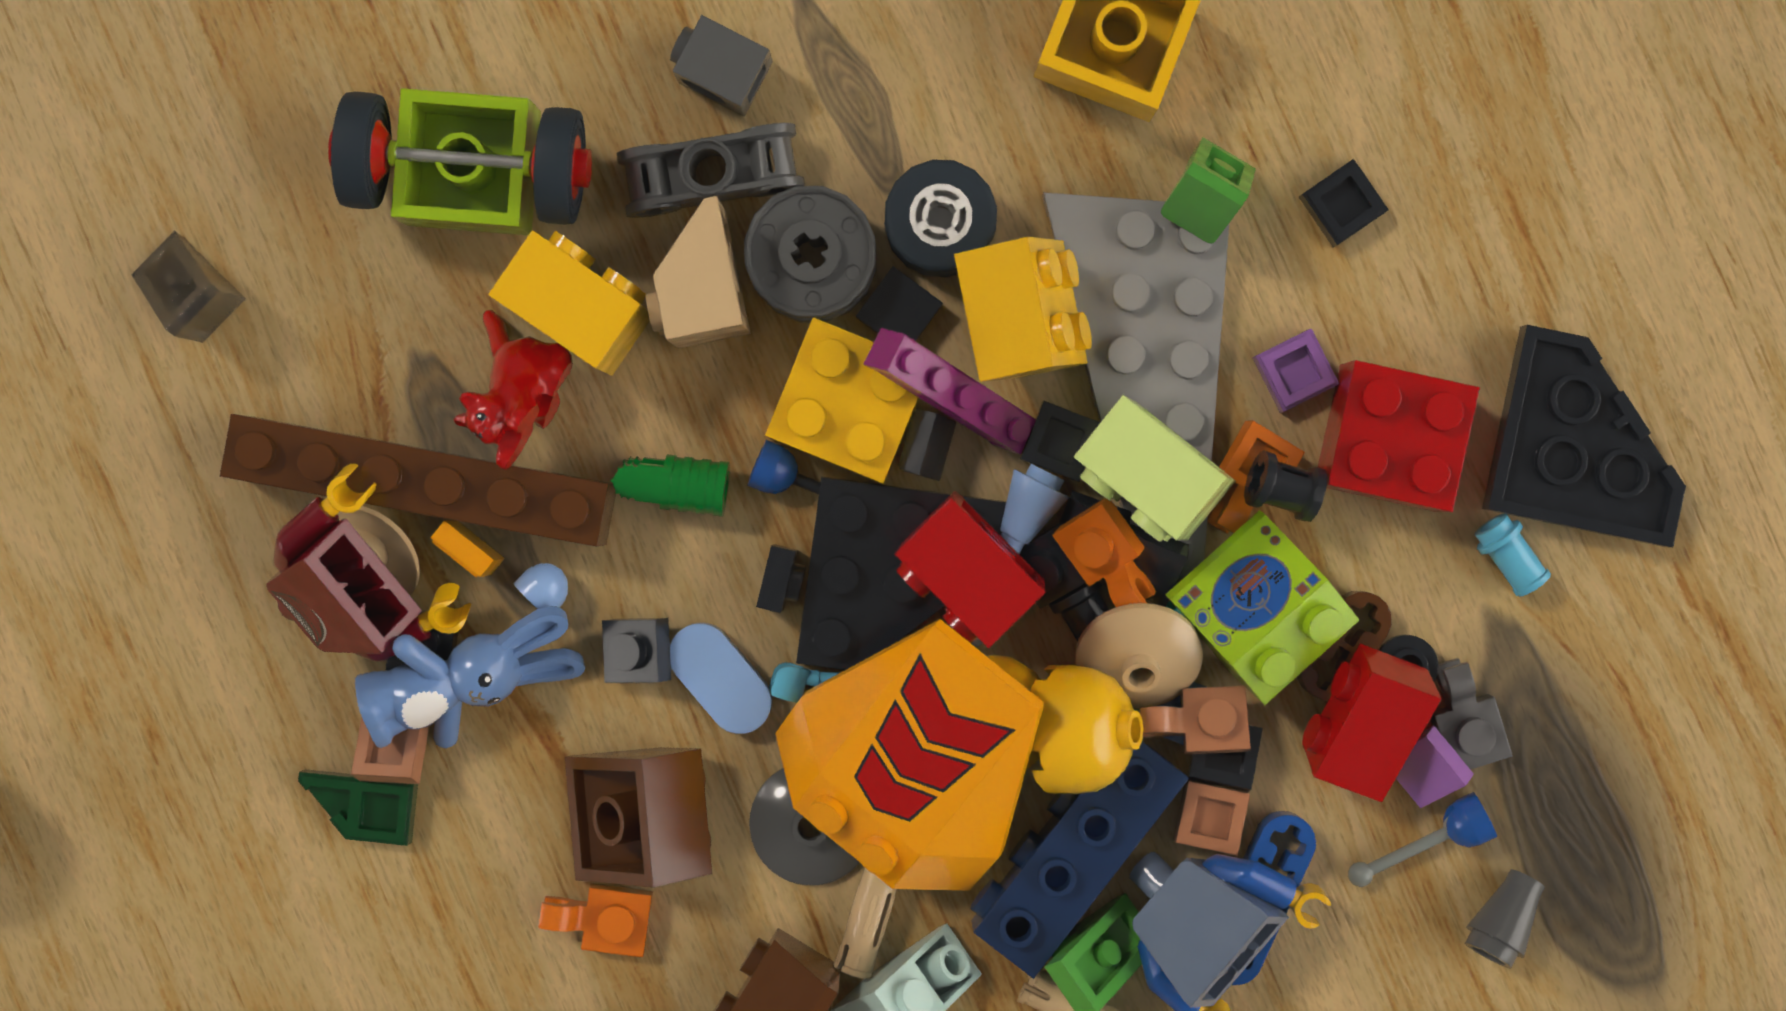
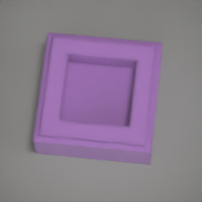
M1312 328L1252 357L1280 413L1339 384Z
M1432 726L1422 732L1396 779L1416 804L1422 808L1465 787L1474 773L1438 729Z

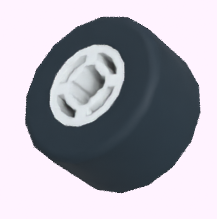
M932 159L912 166L895 181L885 202V232L892 251L906 267L925 276L950 277L958 274L954 254L990 246L996 232L997 205L990 186L974 169L955 160Z

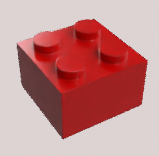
M1358 360L1340 364L1337 376L1339 384L1335 386L1318 468L1326 470L1327 488L1433 512H1453L1480 387Z
M956 490L901 543L895 552V555L902 561L896 569L902 579L923 598L932 591L947 606L945 609L946 613L943 615L944 620L969 643H972L978 637L990 648L1046 593L1044 578Z

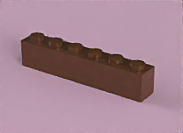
M231 414L220 477L327 496V487L345 466L358 464L359 466L346 479L347 486L354 492L363 493L374 482L376 483L375 491L364 504L595 547L607 545L616 497L613 483L511 465L507 470H503L495 461L259 417Z

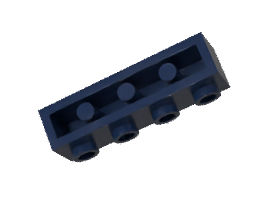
M1142 741L1140 747L1137 750H1133L1126 769L1112 784L1096 792L1081 794L1056 793L1047 807V810L1053 814L1038 834L1030 829L1020 839L1008 858L1014 863L1011 870L1000 884L991 879L971 904L970 909L976 913L971 920L973 933L1034 979L1185 785L1189 777Z

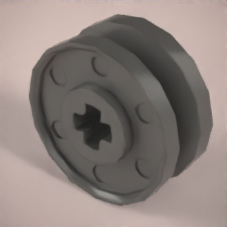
M795 186L772 196L754 214L744 239L745 267L758 295L776 313L800 323H811L813 317L828 322L849 313L867 295L877 271L875 236L865 213L846 195L824 186ZM809 242L814 248L821 247L822 245L828 248L821 252L824 263L820 267L814 269L809 262H804L799 266L795 263L796 260L802 258L799 247L803 243Z

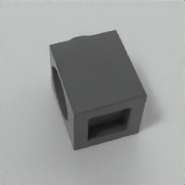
M703 15L700 16L694 30L687 26L682 30L670 56V61L676 63L673 73L679 84L744 117L773 63L768 48Z

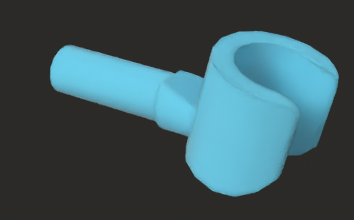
M783 662L774 669L769 689L772 696L797 703L803 695L805 685L815 687L841 672H819V670H810L791 662Z

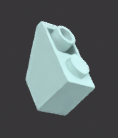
M946 923L875 970L871 978H865L830 1011H946L982 973Z

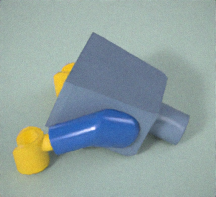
M1151 852L1135 865L1129 876L1150 898L1132 922L1133 929L1140 938L1137 947L1148 988L1174 1011H1231L1227 1002L1220 997L1287 921L1289 916L1281 909L1290 906L1298 922L1303 927L1312 929L1320 924L1315 917L1301 911L1302 905L1309 899H1319L1324 904L1331 906L1325 891L1318 885L1307 883L1296 887V882L1293 879L1260 862L1221 854L1213 855L1207 859L1186 858L1173 870L1156 852Z

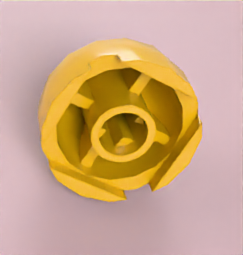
M1048 665L1043 669L1050 674L1048 679H1035L1030 690L1044 702L1031 750L1039 751L1043 770H1032L1034 779L1044 792L1067 794L1096 792L1112 784L1123 773L1129 764L1133 750H1137L1140 747L1143 738L1141 715L1138 711L1133 710L1129 696L1117 680L1103 671L1075 665Z

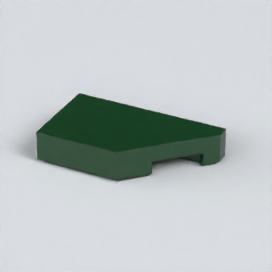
M308 769L299 772L298 782L305 790H309L331 817L330 821L345 839L404 846L412 843L418 784L359 781L351 774Z

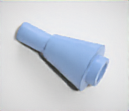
M1030 464L1026 474L1016 469L1013 470L1000 527L1001 536L1019 554L1024 544L1028 545L1070 498L1059 492L1064 482L1063 479L1034 464Z

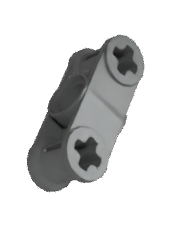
M765 124L737 133L673 144L643 145L619 151L616 154L617 162L619 165L625 166L630 203L625 206L626 217L641 218L668 214L681 208L698 206L704 198L717 196L720 202L746 197L774 196L795 186H805L804 177L796 173L791 138L796 136L795 124ZM771 148H772L773 159H774V165H775V171H774V172L772 171V165H771V159H770V152H769ZM709 156L724 158L726 172L717 184L702 186L697 183L696 168L704 158Z

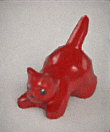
M487 310L483 313V322L494 358L490 372V391L482 394L475 392L462 393L459 399L467 409V412L457 415L454 418V422L458 426L468 428L484 444H498L496 464L501 469L507 470L522 452L533 431V424L535 423L538 427L544 429L554 418L560 405L557 391L570 374L573 361L569 350L559 343H546L530 336L510 341L505 322L493 310Z

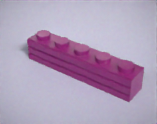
M884 328L880 329L864 362L865 366L879 372L988 440L995 447L1021 455L1034 427L1035 418L907 335Z

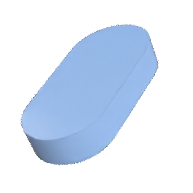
M709 623L688 625L674 636L670 644L671 668L712 719L722 729L735 734H745L758 729L770 714L772 694L766 681L720 628Z

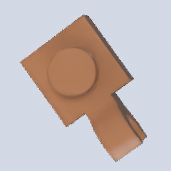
M1246 686L1184 688L1180 695L1181 708L1167 706L1140 708L1139 713L1143 722V738L1183 736L1184 755L1248 752L1250 750Z

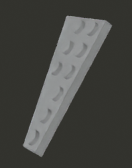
M1043 192L1042 198L1047 217H1049L1053 237L1055 240H1063L1065 250L1070 249L1073 252L1079 270V285L1073 287L1077 311L1084 312L1091 330L1092 345L1090 349L1085 350L1088 361L1085 364L1100 423L1121 396L1124 395L1138 402L1212 461L1229 224L1216 242L1210 244L1163 217L1161 208L1166 201ZM1121 497L1120 507L1131 511L1132 516L1137 508L1124 497ZM1207 517L1189 540H1178L1189 544L1188 559L1179 579L1187 576L1204 560ZM1130 518V524L1140 527Z

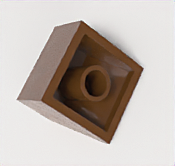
M659 747L565 757L575 880L655 888L712 874L711 836L708 830L705 796L706 777L703 769L701 748Z

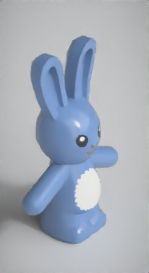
M557 606L540 608L514 623L502 634H477L467 637L452 650L448 660L445 661L415 637L407 634L398 636L393 643V652L406 665H400L387 671L359 674L355 678L359 711L374 744L379 748L386 747L391 743L394 736L404 730L425 728L435 722L434 741L439 747L447 749L455 745L458 740L462 702L471 706L489 707L504 700L513 692L516 686L568 680L581 676L585 670L584 659L575 650L560 648L529 653L534 649L557 640L567 631L569 624L566 612Z

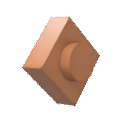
M361 717L351 775L359 781L419 784L429 726L421 729H406L394 736L388 746L379 748L374 744Z
M1188 779L1183 788L1173 840L1179 844L1238 856L1250 793Z

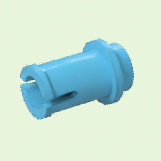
M1501 514L1487 521L1475 532V536L1479 541L1477 550L1482 555L1489 554L1512 586V591L1516 596L1521 597L1541 587L1550 578L1551 573L1547 568L1545 569L1520 534L1523 528L1520 521H1511L1507 514Z

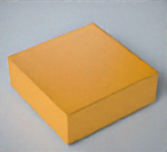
M444 520L431 536L433 544L476 578L492 575L505 559L456 520Z

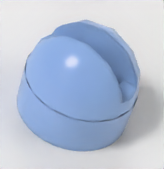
M543 563L531 566L513 583L537 609L550 606L560 608L568 594L567 578L563 571L553 564Z

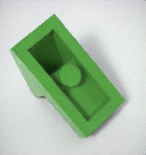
M1202 137L1192 153L1185 171L1162 206L1161 214L1166 219L1203 241L1212 244L1216 242L1248 198L1256 168Z
M1126 893L1117 896L1075 925L1053 953L1052 960L1045 966V969L1074 1011H1100L1142 965L1137 947L1140 938L1132 926L1133 919L1139 912Z

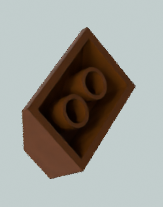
M777 928L769 943L761 938L756 940L740 968L741 972L748 975L737 996L726 991L714 1011H828L838 994L841 969L834 967V961Z

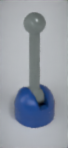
M1471 792L1455 800L1447 807L1443 817V828L1369 864L1364 862L1354 863L1348 870V878L1353 885L1365 887L1371 883L1373 875L1448 839L1458 845L1470 848L1482 845L1496 838L1497 833L1480 800L1474 792Z

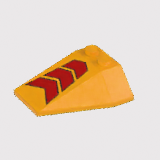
M939 619L809 689L799 699L775 733L793 808L810 821L816 829L826 834L859 861L868 871L875 874L892 889L970 891L1004 851L1044 702Z

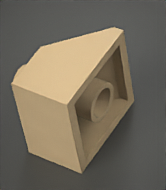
M717 196L704 198L653 274L656 292L646 294L647 310L653 332L658 331L660 337L665 336V339L678 349L751 334L727 212Z

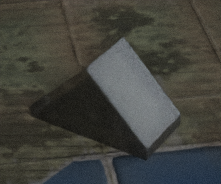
M175 230L131 274L165 330L175 337L201 343L246 299Z

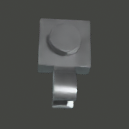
M1458 658L1438 664L1439 668L1436 678L1446 707L1434 711L1431 717L1433 726L1438 729L1470 770L1512 757L1496 699L1490 694L1479 697L1475 696L1476 687L1469 664L1467 662L1460 663Z

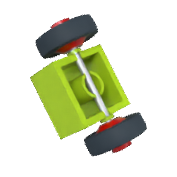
M401 88L397 140H392L390 115L384 97L369 92H348L342 96L339 102L328 144V158L332 171L334 191L338 202L342 206L357 209L378 208L386 192L390 166L395 167L391 217L407 226L529 235L532 231L534 202L540 221L549 224H574L579 214L583 189L589 187L592 172L591 149H586L585 126L581 111L572 108H546L541 117V111L529 98Z

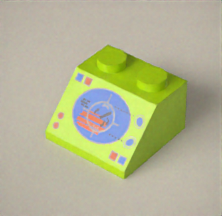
M1260 510L1165 594L1181 615L1190 621L1198 635L1227 670L1264 705L1272 700L1360 621L1330 581Z

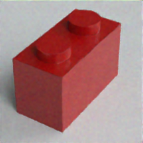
M1360 643L1350 662H1343L1337 669L1331 684V697L1321 715H1313L1305 728L1302 746L1314 778L1382 803L1442 699L1428 669Z

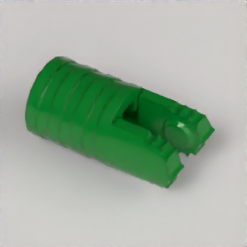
M669 454L666 455L665 459L649 457L640 459L638 456L636 458L630 456L629 460H623V465L618 466L617 473L610 480L613 483L615 494H619L621 498L626 497L627 500L634 498L635 501L660 504V509L663 510L674 509L679 512L690 511L696 512V514H713V516L723 517L728 495L730 462H713L709 459L697 460L693 457L681 458Z

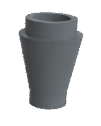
M1510 869L1505 881L1466 926L1471 932L1465 945L1490 961L1511 969L1517 957H1525L1539 899L1545 886L1524 873Z

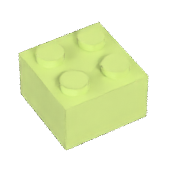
M1124 395L1121 396L1074 455V458L1086 467L1079 477L1107 500L1114 499L1118 502L1121 497H1124L1137 509L1130 518L1160 542L1162 540L1168 542L1171 537L1176 540H1189L1236 482V480L1138 402Z

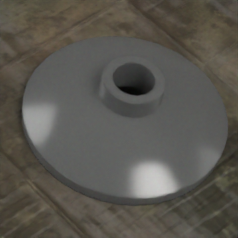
M784 768L775 772L765 781L753 801L749 827L752 843L758 856L772 872L796 884L822 885L842 878L859 864V861L823 832L815 837H807L801 833L799 821L803 816L793 808Z

